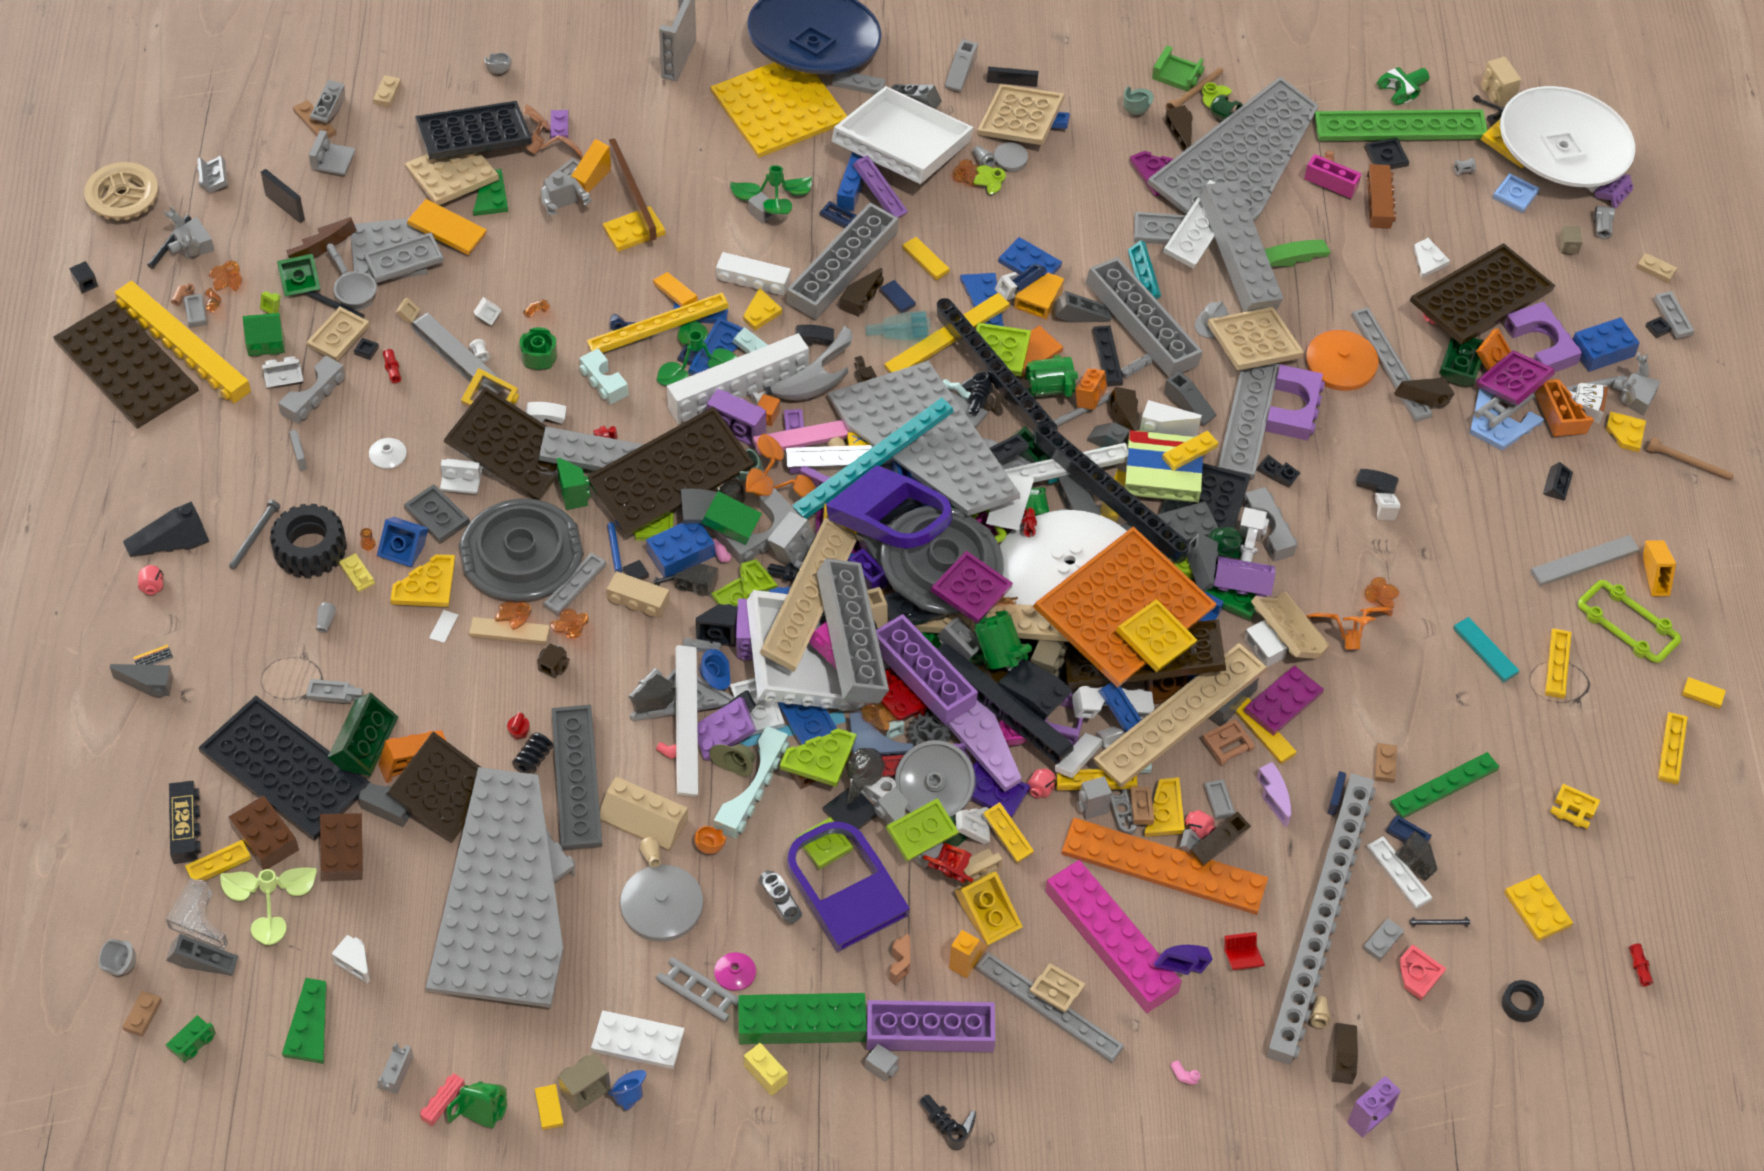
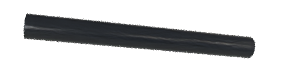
M186 215L183 218L185 220V223L192 220V218L189 215ZM173 232L147 264L149 268L153 269L168 250L167 244L175 241Z
M315 291L302 293L336 310L342 307L363 319L365 317L364 314Z

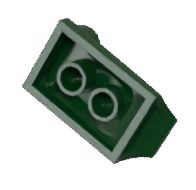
M1451 337L1439 371L1440 377L1462 386H1472L1475 383L1482 362L1476 351L1484 341L1472 338L1461 345Z

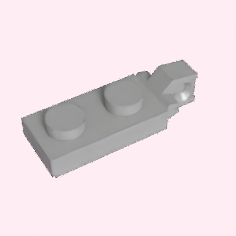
M311 679L306 698L307 700L351 703V701L364 696L362 688H355L349 682Z

